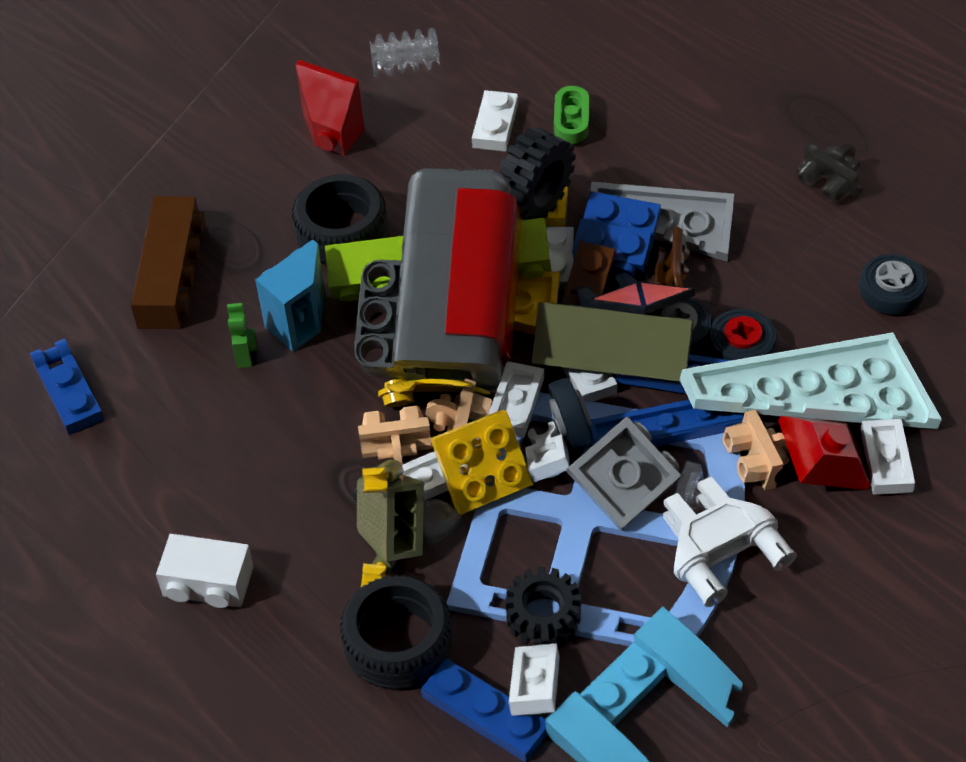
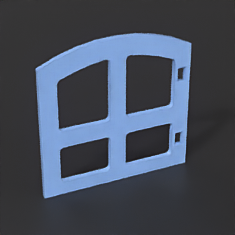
M539 393L530 422L540 421L548 423L553 421L555 423L548 401L551 400L550 394ZM584 400L590 419L637 410ZM724 433L667 444L702 451L705 457L708 477L712 476L730 498L745 501V483H742L737 472V462L739 457H741L740 451L734 453L727 452L722 441ZM516 436L521 448L523 437ZM590 443L584 446L582 455L591 448ZM500 449L499 451L503 453V456L499 457L496 455L498 460L504 459L506 455L505 451ZM489 475L486 478H490L492 481L485 483L487 486H491L494 483V477ZM575 481L572 492L568 495L524 488L476 508L447 600V606L450 611L507 622L506 609L492 607L494 598L505 600L507 589L481 583L499 518L505 514L561 525L562 529L549 574L552 568L559 569L560 579L566 573L571 577V584L576 582L578 587L591 538L596 532H605L673 546L678 545V538L663 519V514L645 510L620 531ZM738 553L710 567V570L725 588L732 576ZM688 582L683 593L669 612L698 637L719 603L717 604L712 597L711 600L714 602V606L706 607ZM543 598L530 602L527 610L532 615L547 617L557 613L559 605L553 600ZM581 604L580 624H577L575 636L630 646L634 642V635L618 632L619 622L642 627L651 617Z

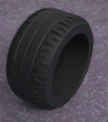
M336 174L319 178L304 187L293 203L292 221L297 244L301 248L311 240L317 242L321 264H326L325 246L381 239L387 236L388 220L384 197L373 183L359 176ZM350 211L364 216L357 224L342 229H329L316 224L321 218L334 212Z
M390 575L386 578H377L373 582L370 581L367 585H363L362 588L357 590V593H354L349 598L340 621L342 645L349 666L362 680L382 689L398 690V688H402L404 690L405 688H412L414 685L419 686L420 683H425V680L432 676L446 658L448 659L453 639L451 617L445 600L430 584L425 583L423 580L419 581L418 578H412L411 576L406 577L402 575L400 577L395 575V577H391ZM393 613L415 615L423 619L431 627L423 641L408 650L400 652H385L375 649L362 639L365 631L374 621Z

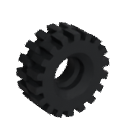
M539 127L528 128L525 130L524 136L520 134L516 138L515 146L510 145L507 149L508 155L506 159L502 158L499 164L502 166L500 173L509 181L512 195L517 199L521 220L544 217L546 219L548 211L553 212L557 208L556 202L558 199H563L565 195L563 192L564 188L569 186L571 182L569 175L574 172L575 165L571 164L576 159V154L573 153V145Z

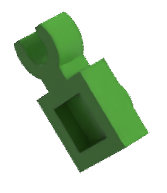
M243 303L227 304L229 314L228 326L232 336V347L237 368L252 367L251 351H258L256 330L248 329Z

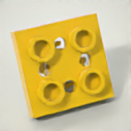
M502 409L430 438L456 512L459 514L466 513L533 485L507 410ZM500 449H503L506 454L502 460H498L496 455L499 457L503 456V453L499 451ZM489 475L494 477V483L491 486L485 484L492 481L490 478H486Z

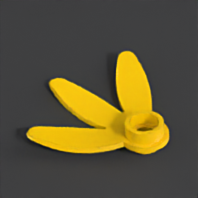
M394 379L384 383L385 388L378 391V397L383 399L384 407L386 408L401 407L414 402V392L461 393L462 387H471L472 383L453 379L409 381L407 379ZM475 386V393L483 396L490 395L489 391Z

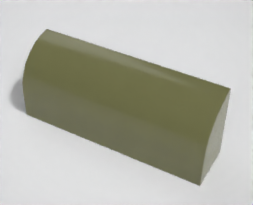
M539 302L532 363L680 381L682 369L688 368L694 320Z

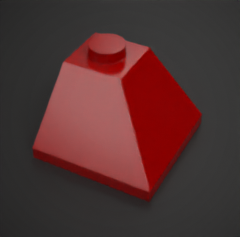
M298 60L295 65L302 110L314 145L325 151L345 156L365 130L359 80Z
M781 415L778 422L800 484L869 489L871 483L848 423Z

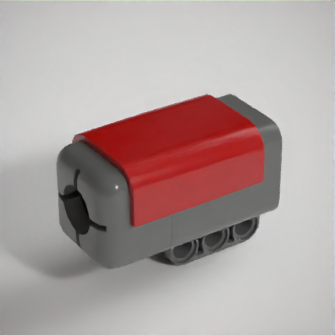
M423 168L417 170L411 176L407 190L402 260H374L365 266L361 275L354 352L355 357L366 374L373 377L407 379V381L421 379L464 381L466 378L475 381L476 387L487 391L498 389L503 374V367L507 361H511L521 235V217L517 199L512 195L510 183L503 174L494 170L465 169L460 171L459 169ZM382 276L390 278L389 283L383 288L373 287V282L377 278ZM382 312L387 314L386 319L378 325L369 323L370 318L375 313ZM373 349L383 350V355L379 360L375 362L365 360L369 351Z

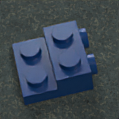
M590 191L584 218L580 219L572 249L573 258L575 259L580 241L609 247L617 252L612 268L615 273L624 271L632 277L635 274L645 276L662 210L661 204Z

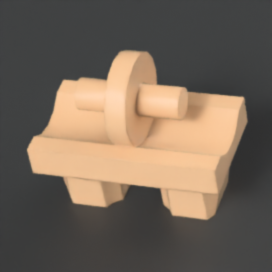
M465 378L464 381L472 383L471 387H462L461 394L456 395L453 402H451L452 397L449 394H441L440 399H434L427 404L425 414L434 423L435 430L444 431L445 426H448L447 431L467 424L468 418L477 420L487 416L491 408L492 399L475 393L476 382Z
M419 406L404 407L400 410L401 420L385 422L383 412H365L363 425L358 426L362 458L378 456V460L394 458V460L399 461L403 465L402 457L417 455V451L432 449L428 417H423Z
M756 410L746 411L742 423L725 428L722 438L723 444L729 453L745 451L746 456L739 457L737 462V472L742 483L760 481L764 491L775 489L777 485L774 479L776 474L790 460L787 455L789 450L783 433L776 434L773 428L766 430Z

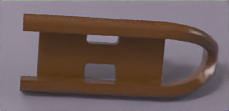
M675 227L673 230L672 249L668 254L665 253V249L659 245L657 247L654 283L670 285L672 283L674 286L684 287L683 280L689 272V268L684 265V262L690 250L685 247V235L682 228Z

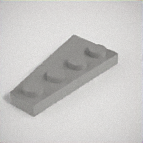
M602 182L591 183L590 191L661 204L662 210L654 240L672 245L673 230L675 227L683 229V234L685 235V247L690 251L728 262L734 194Z

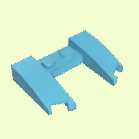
M662 607L634 634V642L580 695L575 691L545 720L546 735L577 762H650L614 726L665 676L727 728L732 724L734 718V711L726 708L731 688L734 691L741 692L743 683L688 627Z

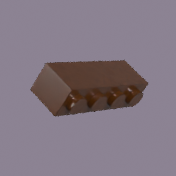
M153 196L131 301L137 329H181L183 315L189 314L190 296L188 288L193 287L195 283L193 261L194 259H199L200 240L198 235L205 230L204 211H199L196 197Z

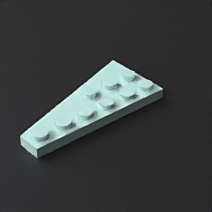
M893 332L682 369L680 381L693 409L737 413L756 410L758 414L783 415L858 423L869 420L902 419L903 426L938 429L942 420Z

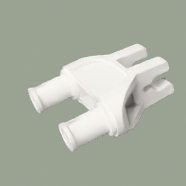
M712 476L697 483V488L702 494L696 496V502L703 510V512L697 515L679 493L664 499V506L668 511L663 513V519L678 538L674 575L678 580L689 582L706 607L714 606V602L711 600L712 597L718 604L728 593L727 589L710 570V567L752 545L760 548L776 571L783 570L781 561L787 568L797 557V553L790 548L778 533V521L771 512L759 505L730 498Z

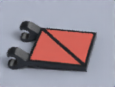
M624 271L610 276V280H616L620 285V288L598 296L586 286H580L569 291L570 295H577L580 301L579 304L573 306L593 307L643 315L695 296V288L640 282Z

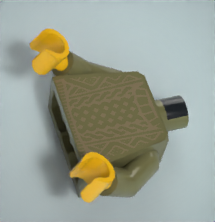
M387 460L375 468H363L362 475L364 477L358 479L357 487L353 493L354 500L357 503L358 533L368 542L377 555L372 564L363 563L361 588L370 581L373 582L377 578L381 579V577L388 575L399 559L423 555L424 482L402 475L404 472L403 466L397 460Z

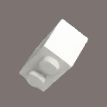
M169 534L156 576L162 595L177 602H185L187 600L205 602L218 608L227 606L241 608L254 565L248 544Z

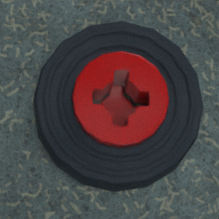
M749 309L730 310L722 313L714 320L709 331V351L713 358L738 360L772 354L776 349V330L771 321L759 312Z

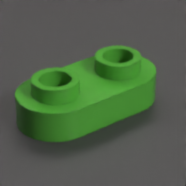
M566 86L561 88L555 95L554 135L570 142V144L582 142L588 136L589 94L581 87Z

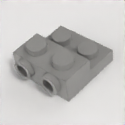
M627 416L570 465L566 471L620 531L642 511L650 507L677 483L681 477V474L677 471L679 465L675 459L664 450L660 453L650 442L652 436L640 422L636 421L633 423Z

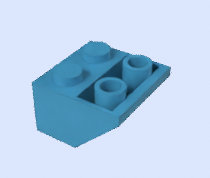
M311 240L255 279L264 327L292 352L319 334L322 329L325 286L318 243Z

